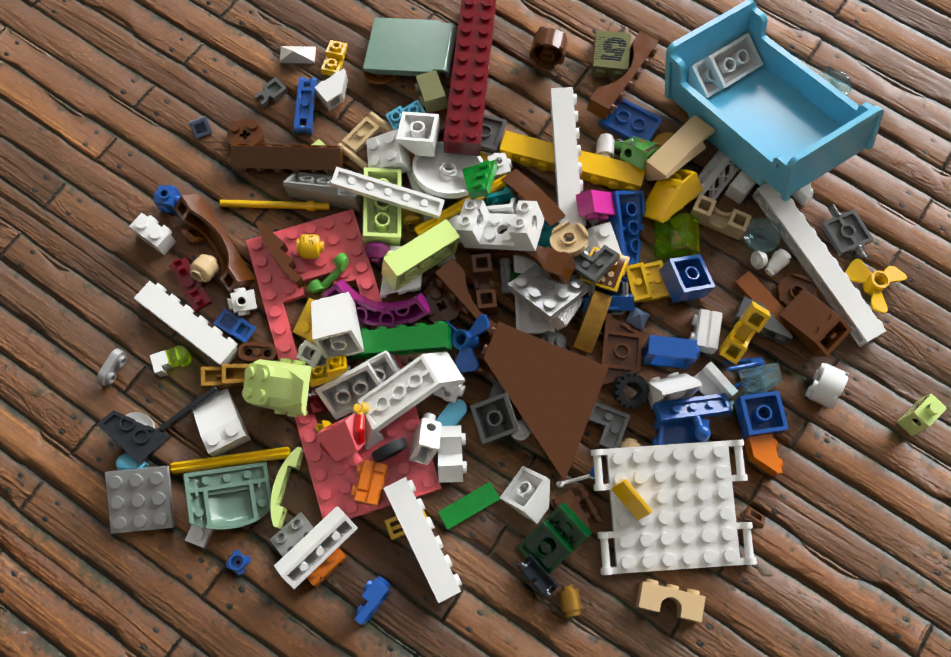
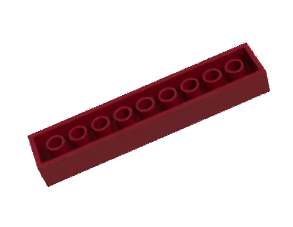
M461 0L443 140L444 153L480 156L496 15V0Z

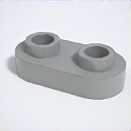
M118 348L111 352L97 375V383L108 386L115 381L119 369L127 362L126 352Z

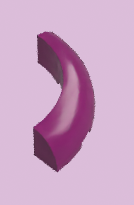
M343 279L322 294L324 298L349 292L356 306L358 321L371 326L394 327L414 322L430 313L429 304L422 293L401 302H379L360 295Z

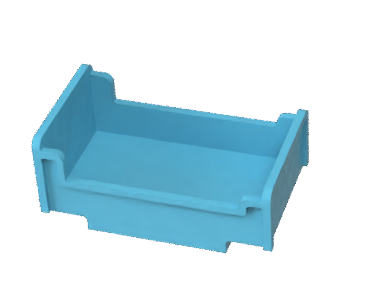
M746 0L668 46L666 50L665 97L668 100L672 99L689 115V119L695 115L713 127L715 132L707 140L758 185L761 186L766 182L781 194V199L786 202L790 199V195L866 148L868 150L873 148L884 110L879 106H872L868 102L859 106L766 36L768 21L766 14L757 8V4L753 0ZM749 32L764 65L708 98H704L688 84L690 66Z

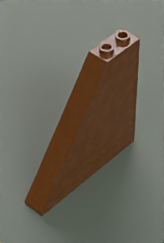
M498 322L497 327L492 326L489 337H492L490 343H485L481 353L484 355L482 361L503 393L507 392L511 405L558 477L566 479L609 367Z

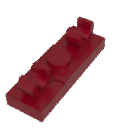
M186 256L172 261L173 263L169 267L193 310L198 312L212 304L201 282L196 281L191 276V264Z

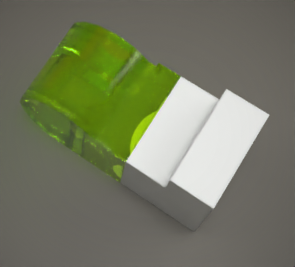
M176 346L152 354L150 358L154 373L159 377L168 375V369L177 366H187L192 360V355L186 348Z

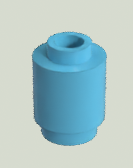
M124 453L118 457L116 467L117 470L149 468V463L144 462L140 466L127 453Z

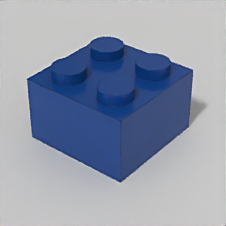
M701 254L669 259L659 270L673 303L705 298L716 287Z
M779 391L740 396L734 401L742 439L745 440L748 437L770 433L779 435L789 430Z

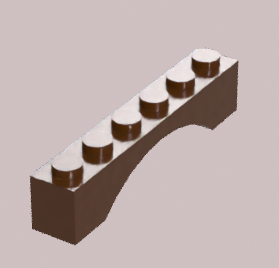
M640 31L630 47L629 70L616 82L598 87L590 98L587 111L603 120H606L609 114L613 115L617 108V103H622L626 95L625 92L631 90L634 84L633 81L639 79L642 74L641 70L646 69L650 63V58L655 57L658 51L656 47L659 40Z
M181 195L174 209L184 223L198 231L213 247L221 266L220 280L229 294L234 293V289L245 288L247 291L256 278L201 195Z
M537 245L536 251L466 248L470 255L490 253L491 258L502 255L525 257L538 264L544 270L549 280L565 285L576 267L571 254L564 251L561 253L550 247L544 248Z
M452 258L435 272L434 281L441 289L444 288L448 292L447 296L453 303L457 302L463 315L469 316L473 320L472 324H474L479 315L483 313L479 311L470 297L466 285L465 271ZM488 319L490 326L484 334L486 335L485 339L490 343L492 337H489L492 326L497 327V324Z

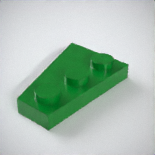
M486 160L478 165L462 169L471 200L489 195L498 168L496 160Z

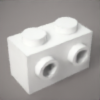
M141 213L129 227L139 238L165 255L176 243V240L171 235L173 232L165 225L162 227L158 225L159 222L151 215L147 217Z

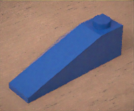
M644 190L613 191L611 193L615 215L608 216L609 219L606 222H610L622 255L630 257L628 265L639 263L641 250L640 232L643 231L644 226L641 224L642 216L645 215L646 211Z

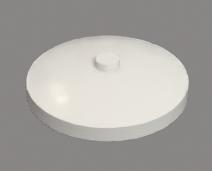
M440 141L437 142L435 157L415 155L412 163V174L419 187L429 194L448 199L461 198L469 195L462 169L478 165L483 162L481 156L444 153V143Z

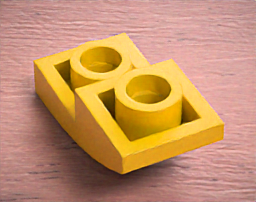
M330 40L326 49V58L321 67V74L332 76L335 72L341 71L346 55L347 43Z
M346 354L327 358L326 365L313 367L309 381L311 387L325 384L347 371Z

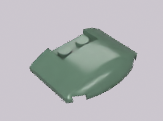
M266 462L183 474L189 524L191 525L195 524L210 530L235 529L260 520L268 512H271V489Z

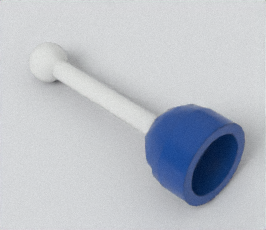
M594 467L591 468L590 473L565 481L558 480L557 487L563 488L566 484L588 478L595 481Z

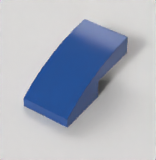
M225 308L213 323L216 327L243 343L247 342L257 329L254 325L241 317L239 318Z

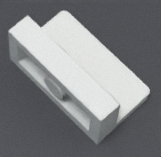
M712 362L708 363L693 377L701 382L702 386L698 390L703 396L725 393L727 399H730L738 392Z

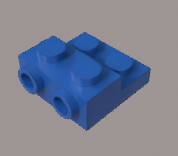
M378 576L374 581L369 580L362 589L364 591L362 597L368 602L362 603L355 612L357 616L354 620L360 625L368 623L392 592L388 588L391 584L383 577Z

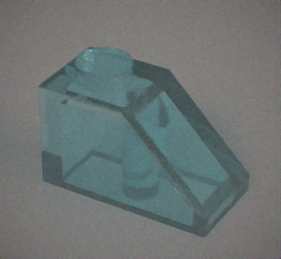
M779 363L739 370L744 396L765 393L783 382Z

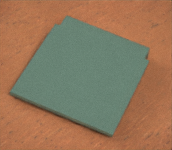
M374 17L363 71L382 75L417 76L436 70L439 77L440 73L443 72L448 79L457 27L452 23H442V20Z

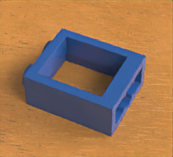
M649 335L643 345L642 365L688 370L694 364L696 358H699L700 347H697V340Z

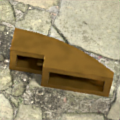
M594 289L579 324V329L573 341V347L590 354L592 353L612 296Z
M221 364V366L200 367V390H209L214 385L218 389L243 387L245 369L249 364Z

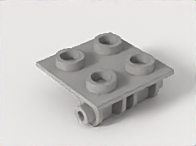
M300 512L269 540L280 555L284 557L314 527L304 514Z

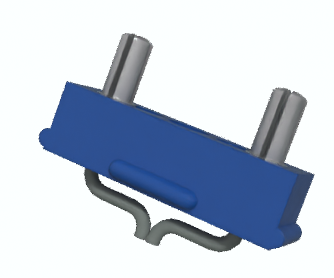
M622 282V294H607L612 296L608 311H622L611 312V315H622L625 311H634L636 309L633 294H628V282ZM588 284L590 286L588 294L583 296L584 301L581 304L583 311L586 310L592 295L590 284Z

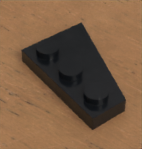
M114 410L97 423L140 466L172 438L171 435L165 432L162 433L155 430L149 425L146 426Z

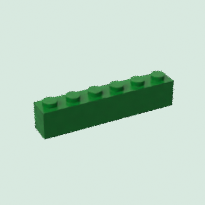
M436 321L432 325L416 323L410 327H407V325H396L395 328L380 326L376 330L360 328L364 352L346 357L347 360L373 358L384 351L394 356L452 351L451 327L444 321Z

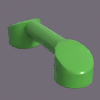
M340 253L334 258L333 263L337 268L322 283L318 279L309 283L307 290L311 294H319L327 290L337 277L347 269L349 258L345 253Z

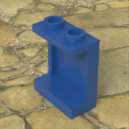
M655 418L654 429H657L656 437L652 439V446L708 442V440L699 441L694 435L696 427L693 420L659 424L657 418ZM701 419L703 425L709 428V420Z

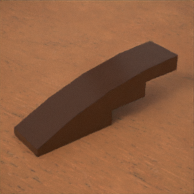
M517 169L501 179L519 201H537L544 217V222L549 228H552L565 218L562 210L537 185Z
M257 220L255 222L274 261L283 273L300 289L305 283L302 277L294 271L296 264L286 254L288 248L285 242Z

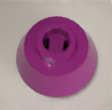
M370 242L365 245L364 249L367 258L371 259L372 263H382L390 247L386 243Z

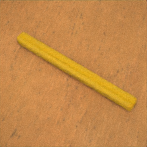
M507 174L493 181L489 194L506 187L501 179ZM470 195L444 209L439 219L431 217L415 226L416 234L420 236L442 221L449 220L460 214L465 199H471ZM483 196V197H480V198H476V199H483V200H484V199L486 198V196Z
M289 447L174 462L170 464V470L173 474L285 459L291 454Z

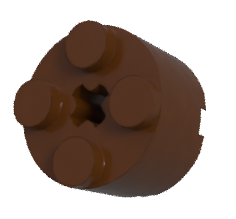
M544 26L540 27L533 37L530 51L531 60L534 59L537 66L546 69L555 68V65L558 64L562 65L568 43L566 33L563 30Z

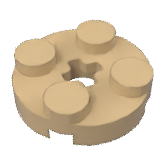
M563 222L557 225L551 232L550 245L555 251L561 253L564 251L575 257L589 246L588 232L580 223L570 224V222ZM567 237L570 239L574 238L572 241L566 242Z

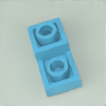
M417 99L404 108L401 106L387 113L386 117L393 130L399 129L402 112H426Z

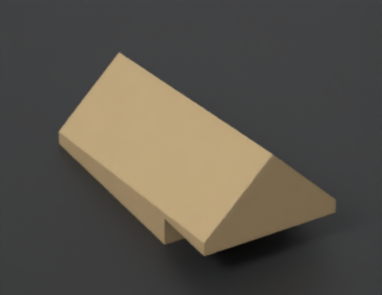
M695 115L690 118L646 161V181L668 179L706 148L703 141L712 135L715 129Z

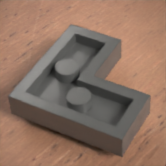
M606 245L593 257L582 252L572 257L576 264L574 271L593 284H596L620 259V254Z
M595 402L588 421L605 427L598 446L605 449L619 448L631 415Z

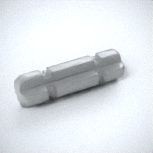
M502 258L500 260L502 294H511L507 289L511 273L509 258Z

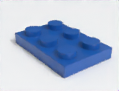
M623 99L621 104L617 103L614 114H609L606 120L601 118L598 125L627 140L635 136L651 141L663 118Z

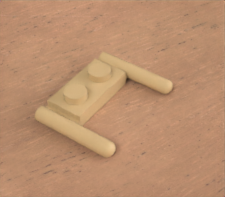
M370 112L368 117L366 116L342 140V143H339L337 146H343V154L364 170V167L368 168V164L356 154L367 144L366 139L374 137L380 131V128L386 132L393 131V128L375 113Z

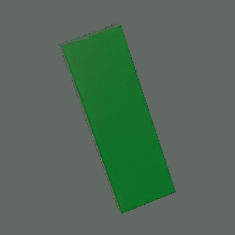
M489 482L438 511V514L447 530L500 501V497L492 483Z

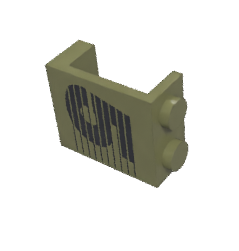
M596 30L591 76L620 79L627 73L631 33Z

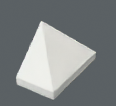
M281 46L280 63H315L316 47Z

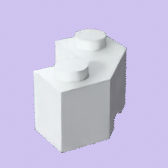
M461 425L441 426L438 449L439 483L463 482V474L467 473V462L462 461V445H466V435L461 433Z

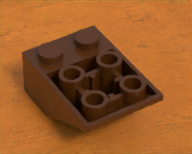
M802 289L778 314L814 357L828 356L852 331L851 327L838 313L805 289Z

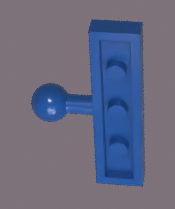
M725 393L655 402L652 406L659 424L693 419L696 427L694 435L699 441H706L711 435L710 429L703 425L701 418L729 414L732 411Z

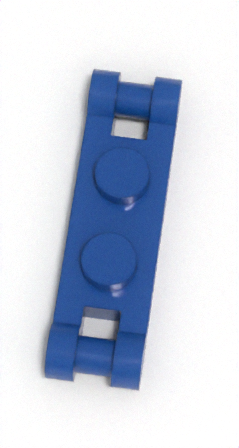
M299 77L294 134L306 133L307 135H313L316 103L315 86L318 85V78L306 79L305 77ZM301 122H307L306 126L301 125Z

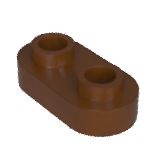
M245 342L238 348L239 357L248 363H253L259 359L275 361L278 357L275 346L270 343ZM248 351H252L250 356H246ZM267 352H271V356L265 357Z

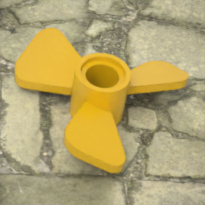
M860 259L853 260L845 271L851 282L863 283V290L872 296L871 308L882 314H885L888 308L881 291L890 283L902 282L907 278L906 274L894 266H888L884 271L871 273Z

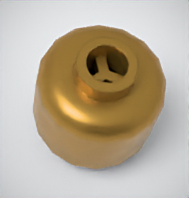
M401 208L402 228L414 232V227L424 222V215Z

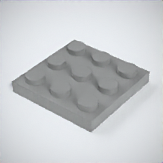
M538 264L533 265L507 284V289L549 322L588 293L590 286L573 274L566 285L549 280L544 270Z
M169 466L105 472L111 534L165 529L175 526Z

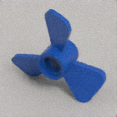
M479 315L469 331L457 330L448 321L444 320L451 327L453 346L460 349L455 363L458 370L462 373L477 371L480 368V363L473 350L478 346V335L489 329L490 323L487 315Z

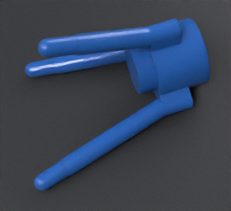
M761 357L740 359L738 363L745 364L727 368L728 371L745 368L748 374L751 373L750 376L734 384L735 388L754 378L760 377L759 373L766 370L765 362ZM730 360L723 361L724 364H734Z

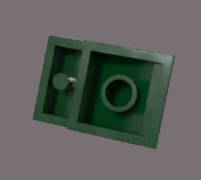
M563 502L516 547L526 558L531 554L549 574L593 532Z

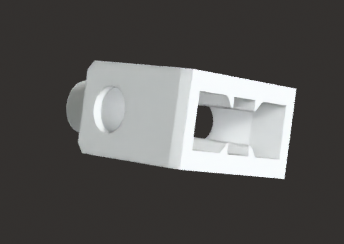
M425 413L414 431L409 461L428 465L438 451L441 423L435 421L436 416L434 414Z

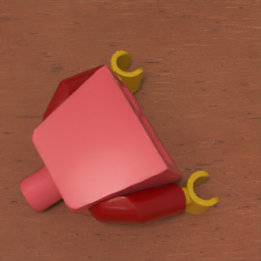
M364 402L361 405L355 404L353 406V410L357 415L352 414L333 424L330 421L322 420V424H317L315 427L316 431L319 432L315 436L320 441L321 450L336 461L347 457L351 466L362 461L357 451L365 445V414L369 411V405Z

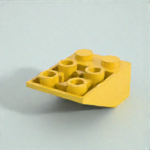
M680 168L668 179L657 180L645 202L646 211L643 217L664 223L677 211L683 209L687 203L695 199L703 191L697 173Z

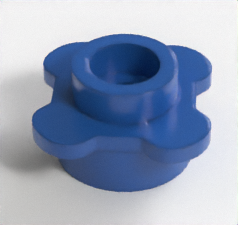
M235 550L229 561H227L226 567L235 570L236 574L242 575L245 572L246 565L251 562V558L248 555L244 556L241 554L240 550Z

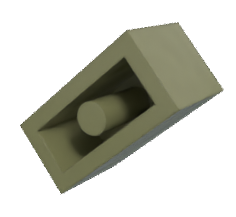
M434 70L417 75V83L414 86L417 95H421L419 97L421 107H425L427 113L448 108L446 96L437 71Z

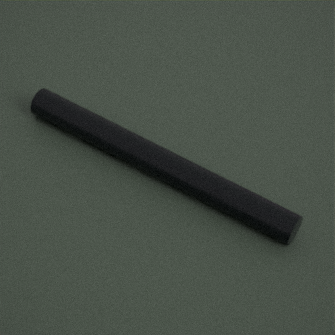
M214 385L155 430L162 433L166 432L220 392V390Z

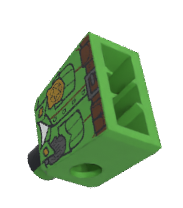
M635 136L626 141L618 138L615 143V149L621 151L620 159L642 170L646 169V161L662 146Z

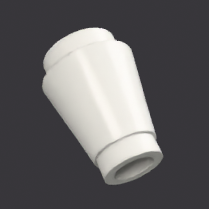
M783 249L774 251L764 269L765 273L773 277L790 263L791 255Z

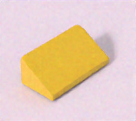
M621 479L611 488L635 519L640 520L652 513L653 510L627 479Z

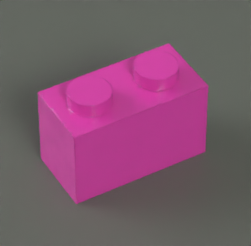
M588 190L576 194L579 217H585L587 220L597 219V221H605L609 219L608 216L615 215L611 192Z

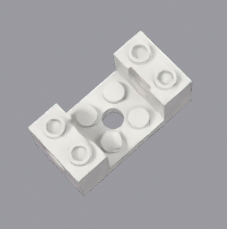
M465 199L455 230L460 235V240L465 248L536 251L544 224V217L537 201H518L516 214L489 213L483 199ZM507 229L503 234H499L501 230Z

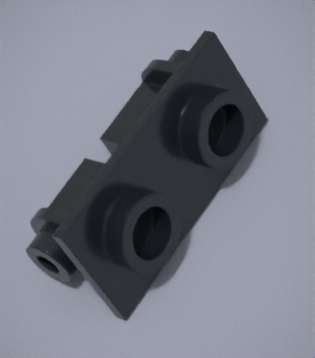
M531 554L517 566L518 572L528 582L532 581L534 583L532 586L540 594V597L543 596L546 599L559 587Z

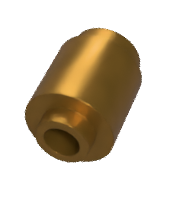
M573 585L561 587L562 592H558L561 611L562 613L564 612L565 618L581 615L580 609H582L578 588L574 589Z

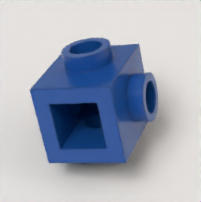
M159 185L158 190L154 193L153 202L162 212L178 214L174 206L181 194L172 185Z

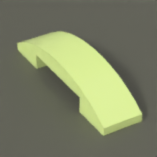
M301 447L294 449L286 458L273 485L270 503L271 519L273 526L278 529H282L287 509L280 505L291 469L299 470L304 456V450Z

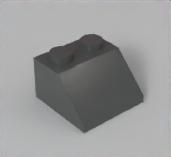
M507 392L470 406L482 444H492L520 431Z

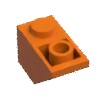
M772 433L752 436L744 440L747 457L750 462L772 477L783 473V462L777 453L778 443L773 438Z

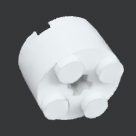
M821 363L819 369L814 373L812 378L814 381L808 387L805 396L832 409L837 403L834 399L841 396L845 388L849 373L827 363Z

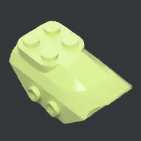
M281 358L280 361L259 359L250 363L245 369L244 388L242 391L244 400L257 407L273 409L275 414H286L287 412V416L290 417L306 416L308 414L306 407L310 373L313 366L305 365L306 361Z

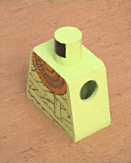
M932 394L923 396L918 399L897 423L909 435L914 436L930 427L946 410V406Z

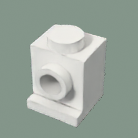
M304 340L298 349L299 353L296 358L306 361L305 363L313 367L325 364L326 359L317 345Z

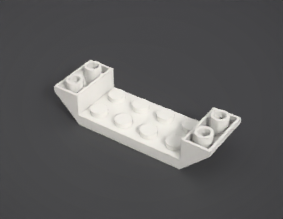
M447 351L422 354L357 400L356 404L361 405L364 402L369 405V411L365 414L364 446L367 450L384 439L380 430L435 391L444 387L448 392H451L465 382V379Z

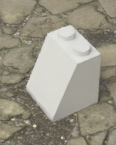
M349 292L311 301L312 337L325 359L364 352L356 306Z

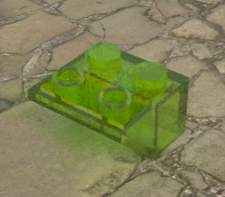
M685 212L672 216L664 223L654 222L656 257L678 258L700 254L697 218Z

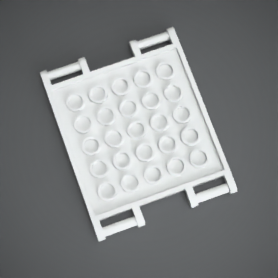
M744 439L590 450L594 462V491L609 490L613 531L597 532L601 546V575L757 564L753 553L751 534L753 523L736 522L732 481L748 480V476L745 474L742 449ZM730 446H734L737 475H731ZM601 455H606L608 484H603ZM621 479H627L653 510L652 513L640 520L635 519L611 488ZM737 529H743L745 557L740 558ZM609 538L614 540L615 567L610 566Z

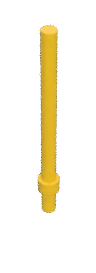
M220 200V207L306 209L307 211L315 212V210H330V203H318L313 200H307V202Z

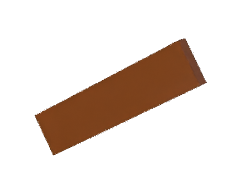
M750 271L735 281V286L747 298L762 303L791 335L794 334L778 316L784 307Z

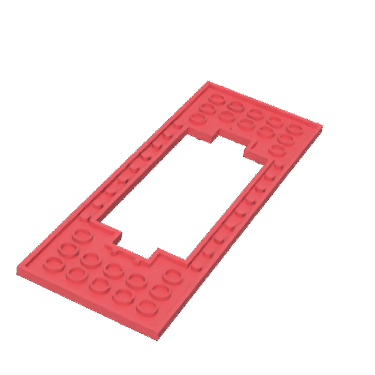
M353 209L273 232L285 242L288 248L286 254L294 260L296 264L294 271L302 277L304 283L329 276L337 268L333 263L334 258L340 253H345L349 258L348 267L337 277L333 284L338 283L342 279L347 284L357 282L360 295L382 302L370 261L364 249L365 245H362V236ZM302 234H315L320 237V241H324V253H320L318 259H303L300 254H297V239H300ZM261 236L246 240L279 361L281 358L300 360L296 358L298 351L284 304L305 298L303 286L299 289L283 273L271 256ZM370 325L371 330H376L379 327ZM397 355L395 358L401 370L403 365L400 356ZM416 406L401 415L398 420L391 422L380 430L384 438L381 442H378L368 450L365 447L359 449L357 452L362 461L354 466H351L347 457L336 461L321 450L320 441L315 436L319 433L315 429L318 424L315 414L295 417L322 519L336 506L350 520L392 506L384 489L379 507L355 502L351 492L353 485L358 483L359 476H356L358 465L363 464V460L374 461L372 457L373 451L403 437L408 444V448L389 459L379 462L387 464L389 467L384 488L406 477L407 481H413L416 491L413 493L416 498L442 490L433 460L428 465L409 461L414 431L420 422Z

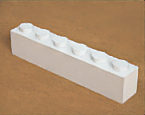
M149 281L134 297L139 304L218 365L230 364L238 355L236 347L238 344L230 337L225 339L222 336L223 332L215 326L213 328L208 326L209 322L201 315L196 317L193 314L195 311L188 305L183 307L179 304L181 300L173 294L170 296L166 294L167 290L159 283L155 285Z
M405 477L383 488L438 603L461 592L459 587L463 584L458 574L453 575L450 569L453 564L448 554L444 556L441 551L444 545L439 535L434 536L432 529L435 527L430 517L425 518L422 512L426 508L421 498L416 499L413 493L416 491L413 481H407Z

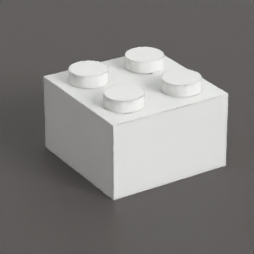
M398 129L366 139L368 168L401 169V174L411 171L410 151L396 141Z

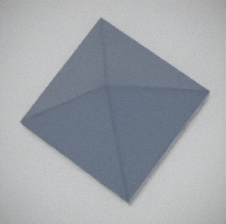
M206 116L188 122L196 139L213 133Z
M635 307L634 311H630L625 323L642 331L651 314Z

